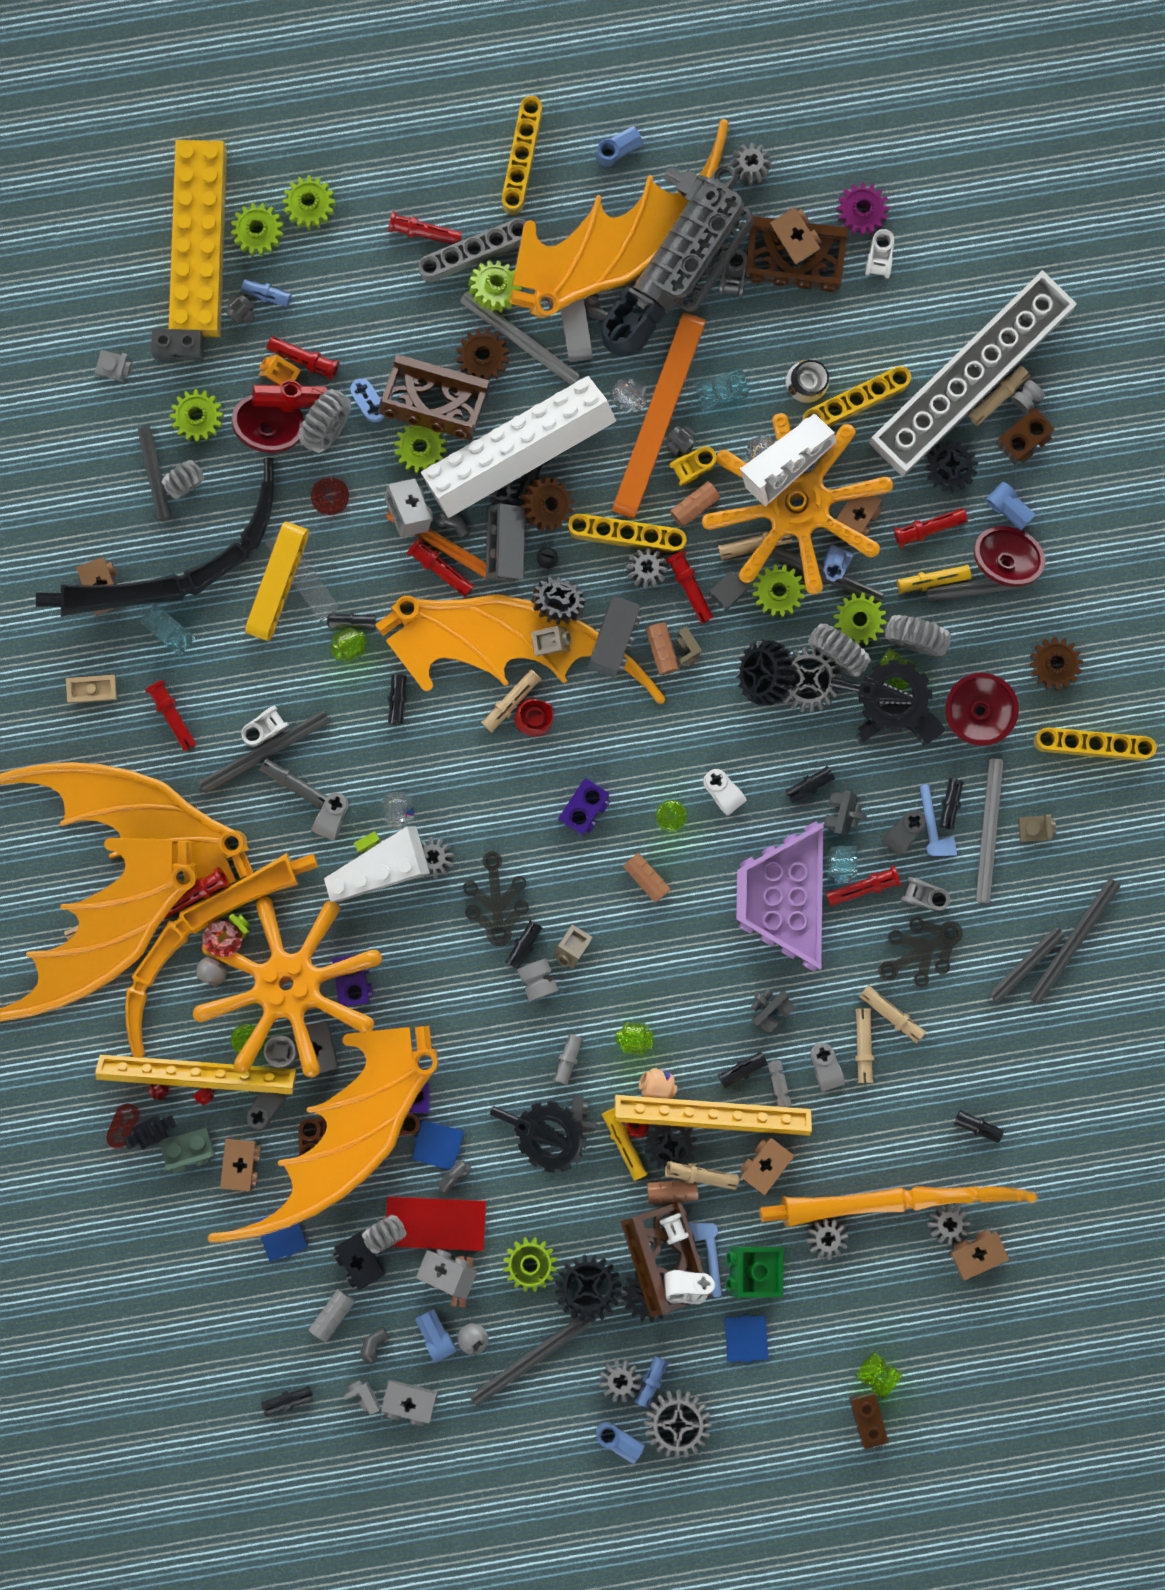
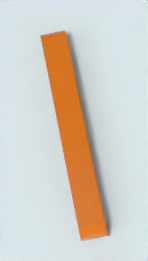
M683 312L616 496L612 508L613 512L633 519L636 518L701 338L706 319Z

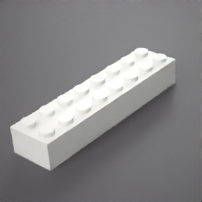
M587 376L521 415L514 417L500 427L493 429L481 438L472 441L462 449L453 452L436 464L429 466L421 474L430 492L446 516L450 518L616 422V419L607 399L590 377Z

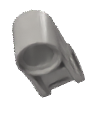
M331 793L327 796L321 811L316 817L311 832L335 841L349 807L346 796L340 793ZM340 797V803L343 806L342 808H336L334 811V805L331 804V801L337 800Z
M908 877L909 885L901 901L935 912L943 911L948 907L950 895L946 890L930 885L925 881ZM917 887L915 897H913L915 888ZM934 894L943 895L945 898L943 906L938 907L932 903V896Z
M826 1043L814 1045L811 1049V1058L821 1092L845 1085L844 1076L833 1048ZM820 1048L829 1052V1054L825 1055L826 1060L824 1061L816 1056V1054L820 1053Z

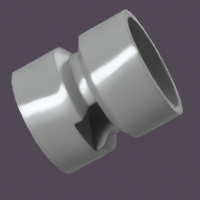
M546 958L517 969L522 983L527 984L525 991L529 1002L559 991L555 979L549 976L551 969Z
M282 1035L270 1038L264 1047L266 1061L278 1068H287L293 1065L299 1055L296 1042Z

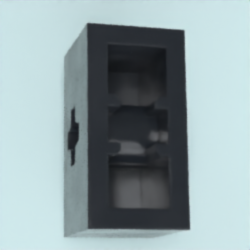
M362 1231L335 1246L336 1252L333 1253L339 1266L344 1265L347 1269L348 1274L345 1276L351 1287H357L358 1290L386 1275L376 1255L364 1243ZM356 1255L357 1258L362 1257L364 1259V1262L361 1264L363 1268L360 1269L359 1266L354 1267L352 1265V1262L355 1260L353 1256Z

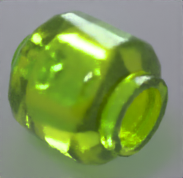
M349 627L334 635L331 640L332 644L329 647L337 661L350 663L365 654L367 639L362 631L357 632L354 628Z
M666 800L656 810V823L663 831L669 833L677 832L686 823L687 810L679 801Z
M626 1022L621 1030H617L616 1044L620 1045L622 1052L625 1054L644 1055L653 1046V1030H650L646 1023Z

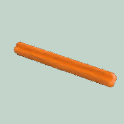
M388 511L387 519L394 522L390 511ZM430 528L428 532L415 534L418 538L420 537L423 541L486 578V562Z

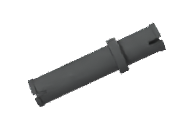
M268 758L264 760V764L259 769L260 772L277 781V785L280 787L282 785L319 807V809H322L328 795L323 794L291 774V770L288 768L283 769Z

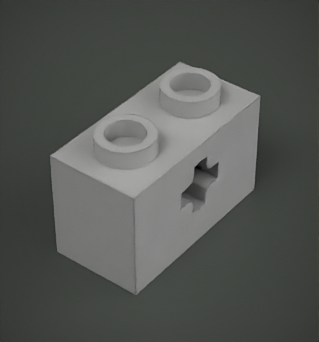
M416 479L388 484L384 499L400 537L428 532L430 523L433 520V514L430 507H427L424 501L423 489L418 486Z
M438 1249L435 1253L427 1250L416 1278L448 1294L467 1299L478 1271L470 1268V1262L457 1257L456 1260L450 1259L452 1254Z
M390 1379L381 1411L386 1412L385 1416L388 1418L400 1420V1417L409 1418L412 1424L424 1426L425 1423H430L438 1391ZM408 1398H412V1403L416 1404V1407L412 1406L410 1410H407L406 1405L402 1403V1401H407Z

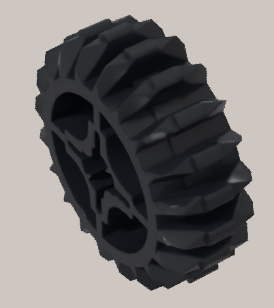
M760 640L757 643L750 644V648L744 650L745 656L739 658L742 663L737 667L740 670L737 678L741 680L738 687L743 689L742 695L748 697V701L760 706H772L782 702L783 698L789 696L788 690L793 689L791 681L796 679L793 676V671L796 668L792 666L795 659L789 657L791 651L785 649V645L774 640Z
M583 1255V1262L579 1263L575 1257L573 1258L575 1266L571 1267L570 1264H565L567 1273L559 1271V1276L564 1280H556V1286L561 1287V1289L555 1290L556 1296H563L558 1300V1304L565 1305L563 1308L564 1313H569L573 1310L571 1313L572 1319L577 1318L578 1314H580L581 1322H585L586 1316H589L591 1323L595 1322L594 1315L598 1314L599 1318L603 1320L605 1318L604 1310L608 1314L613 1313L609 1306L610 1304L616 1307L619 1305L618 1301L613 1297L622 1296L621 1291L615 1290L622 1287V1282L615 1281L620 1275L618 1272L611 1273L614 1269L613 1264L605 1267L606 1259L602 1258L597 1263V1256L593 1255L591 1262H588L587 1256ZM593 1270L599 1272V1274H595L592 1277H584L580 1272ZM574 1278L579 1288L575 1293V1297L570 1299L569 1285ZM606 1278L609 1282V1290L607 1296L603 1299L598 1290L602 1285V1281ZM582 1282L585 1285L589 1284V1286L593 1284L592 1287L595 1295L592 1292L588 1293V1291L584 1293L585 1289ZM586 1300H593L598 1305L582 1307L578 1304H582Z

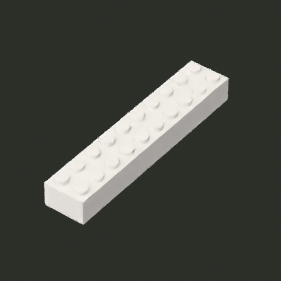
M1042 270L872 436L869 444L904 477L1073 311L1077 303Z

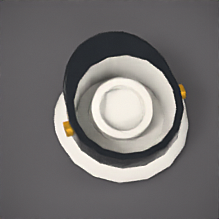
M802 360L793 365L788 371L786 387L791 396L797 401L805 403L814 402L826 393L829 387V373L827 368L816 360Z

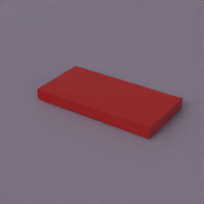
M387 1196L386 1217L391 1215L397 1216L402 1221L406 1231L405 1237L391 1247L484 1251L486 1201Z

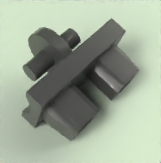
M844 790V793H831L830 806L840 808L838 817L827 815L824 827L840 837L847 838L849 827L857 829L859 820L866 821L867 816L860 814L862 805L856 803L857 795L847 790Z
M769 989L763 995L757 991L753 994L757 1001L751 1007L755 1011L762 1005L765 1007L751 1021L756 1027L759 1025L763 1030L770 1033L778 1025L769 1015L773 1010L777 1008L786 1017L795 1009L787 998L789 995L785 990H782L770 1003L767 1000L773 993Z

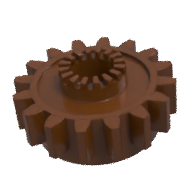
M477 329L475 336L470 332L467 333L469 340L461 339L460 342L463 348H457V353L462 355L457 358V363L463 364L460 367V371H467L468 375L490 380L491 377L497 380L498 372H505L503 364H509V358L504 357L509 354V349L503 348L506 345V341L504 339L498 341L499 334L497 332L490 336L489 329L485 331V334H481L480 329ZM480 352H487L489 354L488 359L482 361L476 356Z
M543 477L541 481L533 480V486H526L527 493L521 497L524 499V504L521 505V508L525 509L524 518L528 517L530 519V525L537 524L538 530L546 528V531L554 530V527L561 528L562 522L569 521L566 514L573 513L574 511L569 508V504L574 503V500L568 499V496L572 493L571 490L565 491L566 484H558V478H551L549 480V477ZM546 499L549 501V508L545 506Z
M1053 637L1051 643L1044 639L1042 641L1043 647L1038 644L1034 647L1037 653L1030 654L1029 657L1034 661L1028 667L1034 669L1031 677L1036 676L1038 678V685L1044 683L1046 690L1054 686L1055 691H1058L1061 685L1066 689L1069 687V681L1072 683L1077 681L1074 674L1080 675L1082 673V670L1077 668V666L1083 664V660H1077V656L1081 651L1074 652L1072 650L1075 646L1074 643L1068 646L1066 645V638L1058 642L1057 637ZM1052 658L1058 659L1061 663V669L1058 670L1051 667L1050 660Z

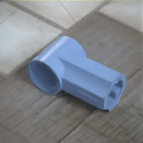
M632 126L611 139L602 140L597 148V162L603 167L613 166L618 159L643 146L644 142L640 133ZM609 149L613 152V155L606 157L601 151Z
M1001 482L986 498L987 504L995 512L1003 514L1019 530H1022L1036 515L1018 498L1015 490L1005 482Z
M831 544L823 562V572L826 574V579L833 582L837 579H842L854 554Z
M435 1309L415 1318L426 1340L425 1345L434 1363L457 1352L450 1334L445 1331Z
M609 1421L602 1422L597 1426L596 1437L603 1447L609 1448L632 1464L638 1460L645 1447L644 1444ZM612 1429L614 1431L613 1438L603 1440L601 1438L602 1431Z

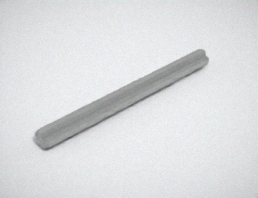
M469 291L462 296L461 303L568 384L573 385L579 380L580 375L496 311L490 312L489 309L480 308L481 305L473 301L474 296L469 294Z
M996 758L990 759L988 765L976 902L985 904L989 903L991 898L1003 760Z

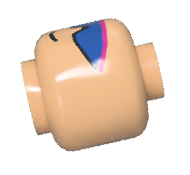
M653 1068L649 1072L645 1071L639 1082V1089L643 1097L673 1099L677 1092V1085H675V1078L672 1074Z

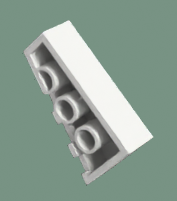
M816 414L804 419L799 426L740 469L746 489L766 507L836 443L835 432Z
M407 826L325 877L324 881L330 902H341L430 874L417 827Z

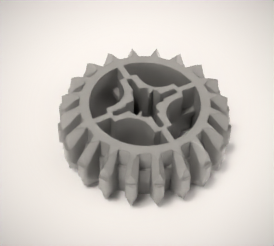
M334 389L327 390L324 394L320 395L319 399L310 407V411L302 422L303 426L299 434L300 443L307 449L317 453L326 451L336 440L337 436L340 435L348 420L351 400L343 393Z
M906 615L891 616L885 629V637L889 642L923 655L943 656L946 654L951 642V634L948 630L929 621Z
M819 624L813 630L808 640L811 648L817 649L816 653L819 655L820 653L824 654L825 660L831 657L833 660L830 664L833 666L837 665L840 671L851 677H859L865 672L871 661L868 653L859 644L828 624Z
M803 647L801 656L796 649L793 650L795 660L792 666L796 668L794 671L799 679V683L795 688L788 690L789 696L785 697L783 702L788 703L790 699L793 700L791 709H795L796 705L800 704V712L802 713L805 710V706H809V712L813 713L814 705H817V708L821 711L824 709L822 701L827 705L832 703L828 695L836 698L838 695L832 690L833 687H830L832 677L841 678V674H833L839 667L837 665L829 666L833 660L831 657L825 661L823 659L824 654L820 653V656H816L817 649L812 648L811 654H808L807 648ZM810 661L817 663L819 666L813 670H807L798 663ZM823 671L826 672L828 678V686L825 692L818 683V676ZM816 673L812 680L813 685L808 683V685L804 684L799 688L805 679L804 675L808 677ZM804 690H809L818 697L804 699L799 697L798 694Z
M676 1390L675 1398H672L671 1392L667 1391V1400L664 1401L661 1395L657 1397L661 1403L659 1406L651 1402L650 1406L655 1409V1412L646 1411V1416L652 1418V1420L644 1421V1425L652 1427V1429L645 1431L646 1436H655L649 1441L651 1445L657 1442L660 1443L656 1448L657 1452H661L665 1447L667 1448L665 1451L666 1457H669L671 1450L675 1451L676 1459L680 1457L679 1451H684V1456L687 1458L689 1457L687 1449L692 1448L696 1454L698 1453V1449L695 1446L696 1443L700 1446H705L701 1436L710 1437V1433L704 1431V1428L712 1427L710 1422H704V1419L710 1417V1413H701L706 1408L705 1403L698 1407L696 1406L699 1402L698 1396L690 1401L691 1393L688 1391L685 1393L684 1398H681V1390ZM674 1405V1413L670 1418L658 1420L659 1415L665 1408ZM682 1405L690 1407L696 1413L698 1421H692V1419L683 1417ZM677 1412H679L681 1422H685V1425L680 1426L678 1436L675 1427L670 1425L675 1423ZM657 1428L672 1431L674 1444L664 1440ZM697 1429L696 1434L691 1440L681 1444L682 1435L685 1431Z

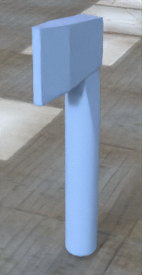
M923 784L920 786L929 838V844L926 846L927 853L931 857L957 856L954 836L942 840L938 838L930 787L928 784Z
M688 1223L690 1231L694 1235V1242L705 1240L709 1274L715 1283L712 1296L715 1298L721 1297L722 1291L715 1236L718 1234L717 1225L714 1223Z

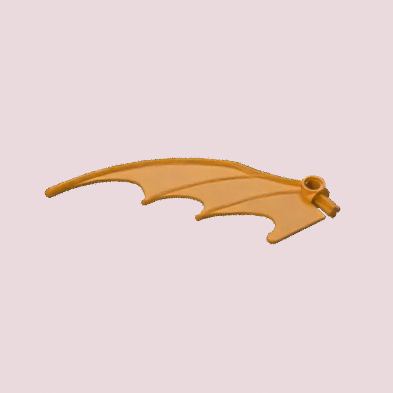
M722 119L719 123L713 149L704 169L699 175L711 178L719 167L729 125L726 119ZM649 175L640 200L630 211L620 217H609L602 208V197L597 195L589 215L569 237L556 246L551 247L542 244L536 235L535 222L532 220L526 221L523 226L512 285L535 291L533 294L512 290L509 298L510 304L529 308L530 314H534L538 318H547L575 301L601 291L630 284L641 276L688 204V201L679 192L670 193L663 190L653 182V176ZM541 299H545L549 303L548 311L541 307Z
M499 594L469 599L438 601L403 596L397 600L396 604L390 607L392 612L375 624L383 636L399 624L404 626L389 637L386 642L424 691H430L433 688V683L429 676L430 666L434 661L442 658L458 660L491 673L504 686L509 684L504 672L506 663L516 658L529 659L545 665L553 671L562 683H566L567 678L565 675L569 667L575 660L591 656L599 634L598 631L578 619L576 621L570 619L569 624L561 620L559 625L553 619L547 622L546 616L539 617L540 610H533L534 603H531L530 600ZM404 605H411L414 608V612L410 615H405L401 612V608ZM555 626L567 628L572 638L570 652H557L540 657L535 656L531 632ZM624 653L623 657L627 658L623 670L641 683L657 703L663 704L665 697L640 666Z
M76 762L40 764L0 774V785L34 783L57 791L63 799L65 809L64 820L60 822L61 826L83 820L98 821L113 827L121 838L172 839V864L177 863L178 841H192V863L197 864V879L200 877L205 878L212 874L215 868L220 867L226 874L229 884L235 882L236 879L227 860L230 857L240 878L253 873L245 851L249 850L245 834L211 819L160 780L127 769L102 764ZM231 836L238 839L239 845L236 850L231 849L228 845V839ZM117 852L109 854L110 859H114L121 856ZM182 871L184 882L190 881V874L187 871Z
M106 839L104 847L107 850L119 853L125 861L123 874L114 883L82 901L62 904L60 906L62 910H68L78 918L79 927L77 932L64 944L54 949L29 951L26 953L27 957H32L38 972L37 985L32 992L21 1000L1 1007L0 1022L32 1017L64 1007L95 992L135 963L144 954L156 929L173 905L188 889L192 888L197 880V864L192 863V841H178L177 863L172 864V839ZM180 871H187L191 876V880L182 882L178 878V873Z
M430 1026L415 1027L417 1051H412L410 1027L377 1030L366 1034L362 1032L345 1034L343 1043L346 1046H355L365 1054V1068L351 1084L331 1099L306 1109L308 1113L315 1112L323 1116L327 1122V1129L322 1139L310 1151L299 1157L278 1161L279 1166L286 1168L292 1181V1193L287 1202L275 1213L260 1222L229 1232L212 1233L208 1236V1241L210 1243L242 1240L263 1236L291 1227L327 1209L367 1179L393 1150L403 1122L418 1093L438 1068L437 1049H432ZM425 1055L432 1059V1066L427 1070H423L419 1065L420 1058Z

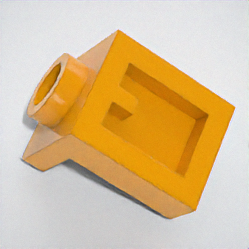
M270 355L265 357L260 364L259 369L261 371L259 376L281 386L285 381H295L301 370L278 355Z

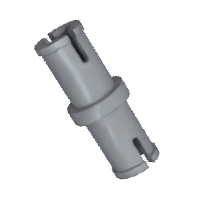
M568 1034L563 1054H560L558 1058L560 1062L553 1081L568 1086L573 1067L578 1063L576 1058L584 1040L583 1038Z

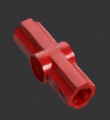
M292 380L283 382L281 386L253 385L252 404L253 406L279 407L282 411L290 413L296 411L299 407H312L320 395L327 391V387L301 386L298 382Z

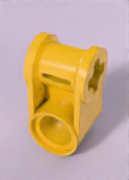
M703 446L671 462L669 466L676 472L680 480L679 485H687L701 475L711 471L716 465V453L712 448ZM702 454H708L712 457V461L705 465L700 463L699 457Z

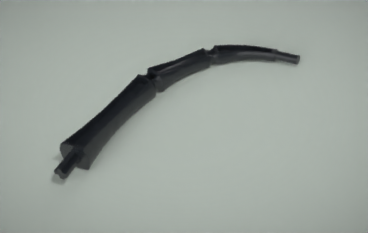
M264 458V481L261 485L260 498L249 524L240 534V541L233 542L213 559L197 567L185 570L181 576L172 574L147 581L110 585L61 583L60 593H36V607H60L61 617L119 607L182 601L187 594L197 596L220 577L249 559L250 550L258 549L266 532L273 504V458Z

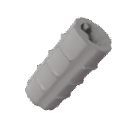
M337 1289L334 1295L329 1298V1302L315 1319L309 1331L323 1342H327L330 1336L335 1333L334 1331L338 1325L342 1323L343 1318L349 1312L355 1300L342 1290Z

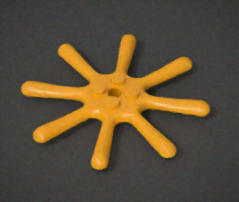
M778 413L773 417L772 424L776 440L778 441L791 431L789 418L783 413ZM842 425L835 435L836 443L822 455L815 468L811 472L802 473L766 507L760 504L708 513L703 516L702 525L707 530H714L757 518H767L771 521V531L739 572V578L742 582L751 583L754 581L779 540L787 534L796 536L799 541L807 592L812 595L819 594L823 589L811 540V534L815 529L825 528L867 557L873 558L879 554L880 546L877 542L837 521L829 514V508L835 502L887 494L893 489V482L889 477H881L837 489H828L824 486L823 478L856 434L852 425ZM728 450L719 451L716 455V462L723 468L743 478L740 469L747 463ZM796 499L803 501V504L799 507L791 505L792 501Z
M263 896L257 899L256 909L271 950V957L267 962L263 964L255 963L213 939L206 940L202 945V952L205 955L252 975L255 979L254 987L248 992L196 1006L193 1010V1018L197 1022H204L250 1004H259L263 1008V1016L236 1057L234 1068L241 1073L248 1072L273 1023L279 1018H287L292 1024L303 1073L306 1077H315L320 1072V1066L304 1022L305 1012L310 1008H319L362 1033L371 1032L374 1028V1021L371 1017L322 996L320 986L328 979L378 966L382 962V955L378 950H369L322 968L315 967L311 962V957L340 912V905L337 902L327 901L323 905L302 948L297 953L289 954L285 952L282 945L271 898ZM293 982L291 989L282 990L285 983Z

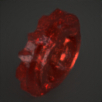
M333 476L322 478L317 483H314L310 492L312 505L318 512L324 515H336L342 512L349 502L347 486L342 480ZM326 487L332 493L336 492V495L333 496L334 505L328 499H321L326 495Z
M217 920L215 923L209 924L205 932H203V945L214 956L228 957L236 953L241 947L242 932L237 925L232 924L229 920ZM226 931L228 939H224L221 945H219V937L217 936H221Z

